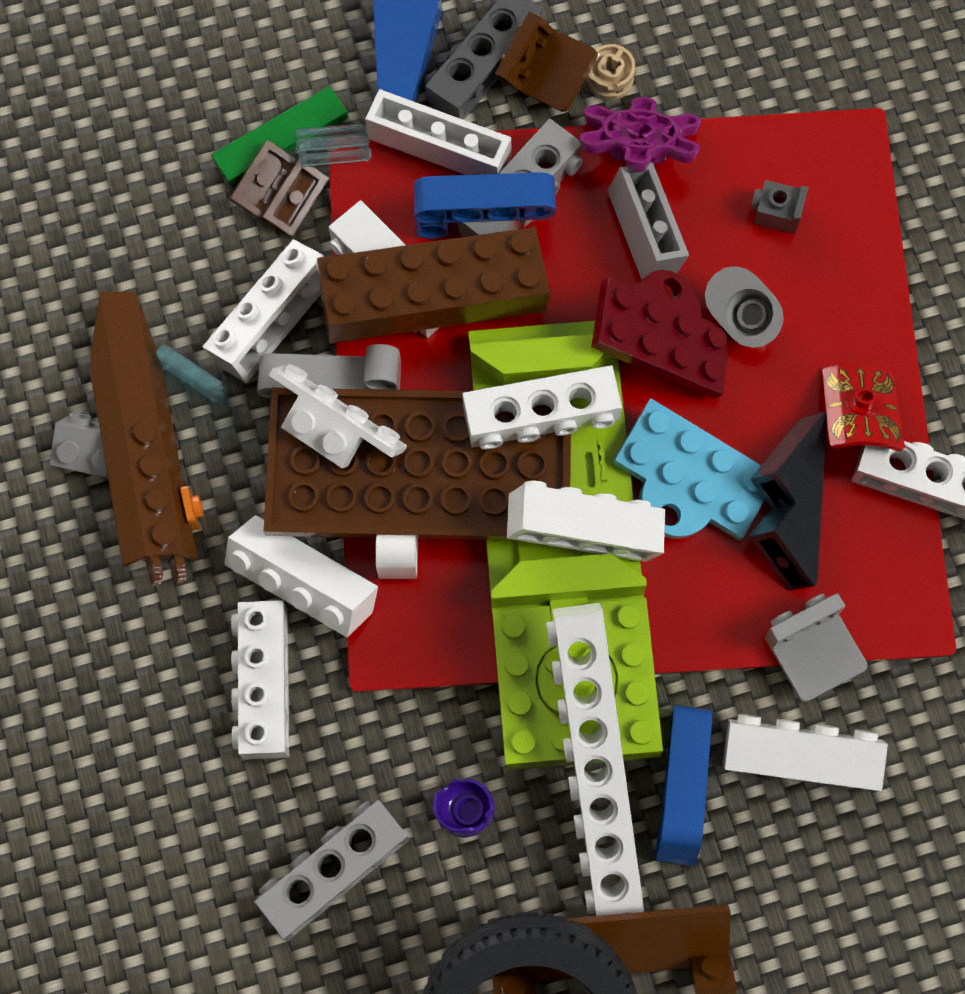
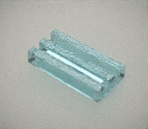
M365 123L296 129L295 140L301 167L370 160L372 153L371 149L368 148V136H365ZM359 146L360 148L355 150L322 152L307 154L306 152L325 149L326 151L338 150L339 148Z
M164 343L156 352L162 368L216 404H220L227 395L221 381Z

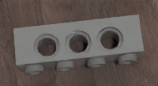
M549 118L499 174L532 172L551 174L555 178L556 195L560 188V182L567 174L569 176L574 175L583 162L580 141ZM548 162L551 163L553 167L549 169H543L538 165L540 163ZM532 220L458 223V232L462 237L517 230L521 225L527 226Z
M379 800L374 804H371L369 801L363 803L351 814L354 820L342 830L339 826L334 827L321 838L320 841L323 845L312 855L308 851L304 852L289 865L292 871L280 880L276 876L259 889L258 892L261 896L254 902L284 940L289 941L410 841L407 834ZM359 832H367L372 837V844L365 852H356L351 847L352 838ZM329 857H337L341 862V870L338 875L332 878L323 877L321 873L323 861ZM305 882L310 887L308 899L300 904L293 903L290 897L292 887L296 883Z

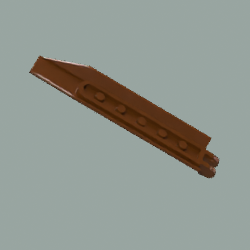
M136 291L100 292L89 370L123 566H128L143 560L147 565L151 585L158 586L162 584L163 579L161 560H169L174 583L183 584L186 580L184 557L192 561H197L198 558L192 526L189 525L186 518L180 487H184L161 361Z

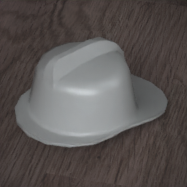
M737 266L723 268L712 276L707 283L705 291L706 306L726 332L739 344L751 348L765 346L773 341L780 333L783 325V309L777 298L762 281L748 269Z

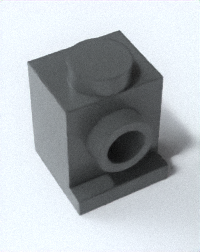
M765 180L762 190L755 189L750 209L757 211L754 224L795 234L801 219L808 187L801 185V188Z

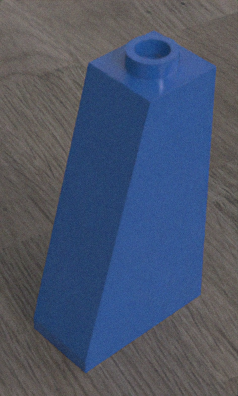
M373 0L378 91L381 89L418 103L442 15V1Z

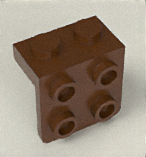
M529 11L525 20L518 26L516 36L508 51L500 59L499 67L495 74L513 89L556 110L566 112L595 63L598 52L593 47L553 29L543 18Z

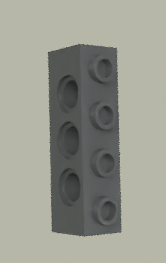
M493 0L489 5L488 13L481 21L476 20L471 25L466 39L460 46L457 44L449 51L443 66L439 70H433L425 82L427 103L438 111L464 120L500 78L495 73L499 67L500 59L508 51L516 36L518 26L525 20L529 11L542 18L543 9L530 0ZM498 28H507V29H509V30H507V31H498V30H496V29H498ZM478 52L488 53L486 56H477L475 54ZM460 76L468 78L465 81L454 80L455 78Z

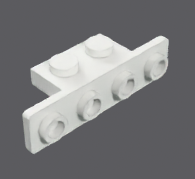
M288 364L287 366L272 368L269 376L298 395L281 428L339 467L345 468L349 465L363 439L390 457L397 456L405 451L407 445L399 440L400 436L398 433L386 426H377L368 420L369 415L364 410L354 405L347 406L337 399L338 394L334 390L324 385L317 386L308 380L307 373L299 367Z

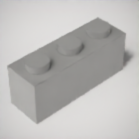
M653 162L649 164L644 172H632L627 166L620 167L607 191L641 279L657 270H669L678 273L689 257V253Z

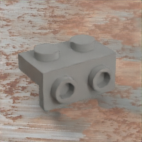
M70 413L69 416L56 422L50 465L108 478L99 423L91 421V416L81 413Z

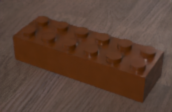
M536 227L317 258V277L329 344L546 312L550 296Z

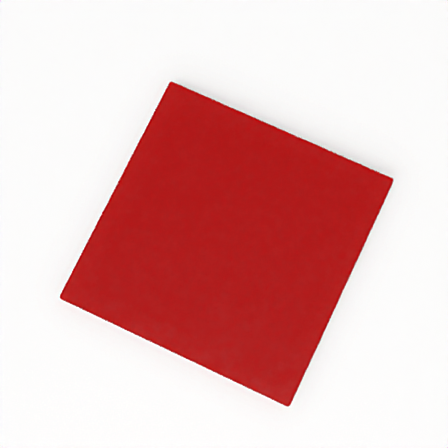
M881 108L701 118V126L697 133L692 136L683 137L694 141L700 147L699 153L693 162L683 163L667 157L666 161L662 163H653L689 253V257L677 274L687 280L695 290L701 306V318L721 326L706 306L705 291L707 283L715 273L723 268L737 266L748 269L777 298L783 309L784 321L780 333L765 346L754 348L743 346L730 336L723 395L716 399L618 359L626 436L630 433L647 402L653 399L762 465L799 419L826 412L822 373L824 368L842 364H869L889 369L895 374L904 441L911 444L913 442H921L929 445L885 111ZM589 125L562 127L578 140H580V135L584 132L599 130ZM540 128L495 132L511 137V161ZM368 138L330 142L331 224L361 200L405 245L462 237L458 232V223H448V234L441 238L427 239L417 235L414 219V182L422 177L465 174ZM582 149L581 158L583 162L580 168L572 176L567 174L560 182V188L556 193V214L551 218L532 220L527 226L521 225L518 228L536 227L550 290L546 312L439 327L428 338L420 331L416 333L412 331L336 343L337 356L365 357L366 348L370 345L384 344L398 348L401 358L400 390L473 391L469 331L595 321L602 281L610 277L635 288L636 284L641 280L607 191L620 167L627 166L625 160L611 157L610 152L588 154ZM548 162L540 163L538 165L543 169H549L553 167V165ZM765 180L801 188V185L808 187L801 219L795 234L754 224L757 211L751 210L750 207L755 189L762 190ZM664 284L666 294L674 298L672 289ZM827 423L818 583L812 587L788 591L750 540L749 535L771 509L765 500L741 540L735 539L709 522L703 529L686 538L674 539L664 536V554L647 562L640 561L641 574L646 578L647 583L644 598L647 600L654 673L671 674L781 667L764 638L769 629L773 627L771 621L788 611H791L794 616L806 610L804 604L823 593L826 598L837 593L839 594L846 606L839 616L866 662L952 656L956 651V642L938 510L851 482L862 445L833 449L829 442ZM897 458L889 459L894 469L899 471L906 470L905 464ZM927 470L926 476L934 482L933 470ZM631 475L633 500H639L643 482ZM662 507V509H665V525H675L677 522L675 510L671 507ZM344 537L345 567L378 586L373 613L348 636L349 685L352 691L374 692L498 684L486 540L418 539L417 579H379L376 569V538Z

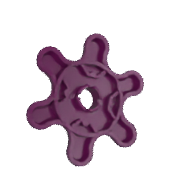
M636 97L632 99L631 108L628 110L613 111L600 105L586 107L584 109L586 123L599 130L582 133L579 141L583 151L588 154L610 152L611 157L625 160L630 171L644 172L650 162L662 163L666 161L667 157L683 163L693 162L699 153L700 147L694 141L683 137L695 135L701 126V119L696 115L687 113L676 116L663 115L656 111L657 103L654 99Z

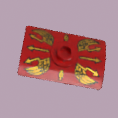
M842 364L826 367L822 370L829 442L833 449L857 445L879 446L898 452L905 449L896 379L893 371L869 364Z

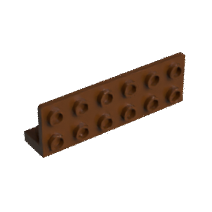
M709 905L704 907L566 919L567 921L574 920L582 926L591 929L593 935L602 937L614 949V953L619 955L629 973L690 968L695 994H736L737 985L730 957L731 913L728 905ZM542 966L516 967L492 976L494 994H534L533 982L574 979V977L567 973Z

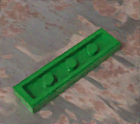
M328 86L212 153L211 157L228 184L232 186L241 180L267 139L289 153L349 118L348 111L332 88Z

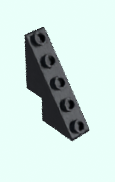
M826 412L799 419L750 479L771 509L749 535V538L788 591L812 587L818 583L827 431Z

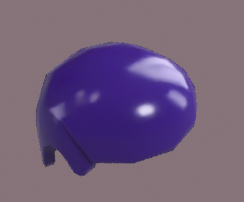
M453 779L443 790L437 791L434 795L433 813L440 827L452 836L461 838L473 837L481 833L494 817L493 797L486 786L474 779Z

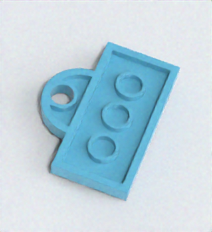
M650 399L645 405L612 462L615 466L643 482L639 500L650 502L651 507H671L675 510L677 514L676 524L673 526L665 525L664 536L668 538L681 539L692 536L703 529L709 522L735 539L741 540L765 500L750 480L761 467L760 464L653 399Z

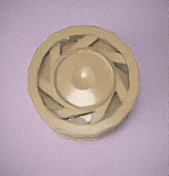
M605 44L596 48L598 57L586 77V84L590 92L597 98L606 101L625 97L634 83L635 60L632 54L624 47L616 44Z

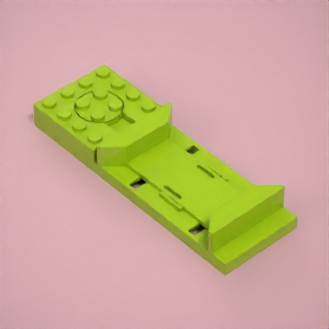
M595 321L469 331L473 391L613 366L622 405L620 420L615 421L612 426L595 429L592 425L580 427L571 434L570 487L581 489L582 494L586 495L612 494L619 501H632L631 475L612 464L627 438L618 358L591 348ZM583 398L571 400V405L577 409H584L589 406V403ZM486 540L506 771L574 765V762L566 763L563 739L570 738L568 723H560L557 700L565 699L563 684L555 685L552 661L559 660L557 645L549 646L546 622L554 621L552 609L600 603L603 610L623 761L660 758L663 746L647 600L644 598L647 583L646 578L641 574L640 561L619 558L611 553L596 554L525 541ZM575 642L569 647L568 654L574 658H581L588 653L590 646L585 642ZM581 681L574 687L573 692L578 696H588L593 692L595 685L589 681ZM587 720L581 724L579 731L585 735H591L598 731L600 724L594 720ZM592 759L587 764L604 763V761Z

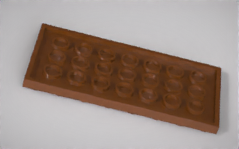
M271 387L263 529L265 536L376 538L377 535H416V539L519 541L507 539L509 493L522 486L526 481H541L547 484V488L558 490L570 487L571 434L558 436L553 432L540 435V438L531 442L522 443L516 439L505 441L501 446L494 449H481L480 446L471 448L463 408V393L470 391L332 389L338 394V400L347 406L354 405L361 408L369 415L368 420L379 427L386 426L399 434V440L407 445L402 454L390 457L363 439L349 465L341 468L281 428L298 395L288 388ZM537 405L532 409L540 416H546L552 412L551 408L547 405ZM503 411L498 413L495 418L502 423H508L514 420L515 416L510 412Z

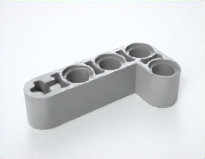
M370 345L366 348L365 357L272 353L260 356L257 394L265 398L271 399V387L287 388L270 377L269 374L272 368L287 366L288 364L297 366L305 371L308 375L307 379L317 386L324 385L331 389L400 390V352L398 348L390 345Z

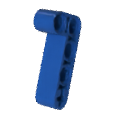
M544 172L429 176L419 178L414 182L415 227L417 235L422 238L436 239L446 236L448 234V223L542 220L551 218L556 214L555 178L553 175Z
M673 705L669 730L662 816L655 851L656 862L694 867L701 848L704 827L712 710Z

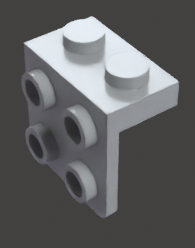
M824 593L812 598L804 604L806 610L794 616L791 611L781 614L771 621L773 627L769 629L764 637L795 693L803 702H808L858 676L867 669L865 658L839 616L846 606L838 593L829 598H826Z

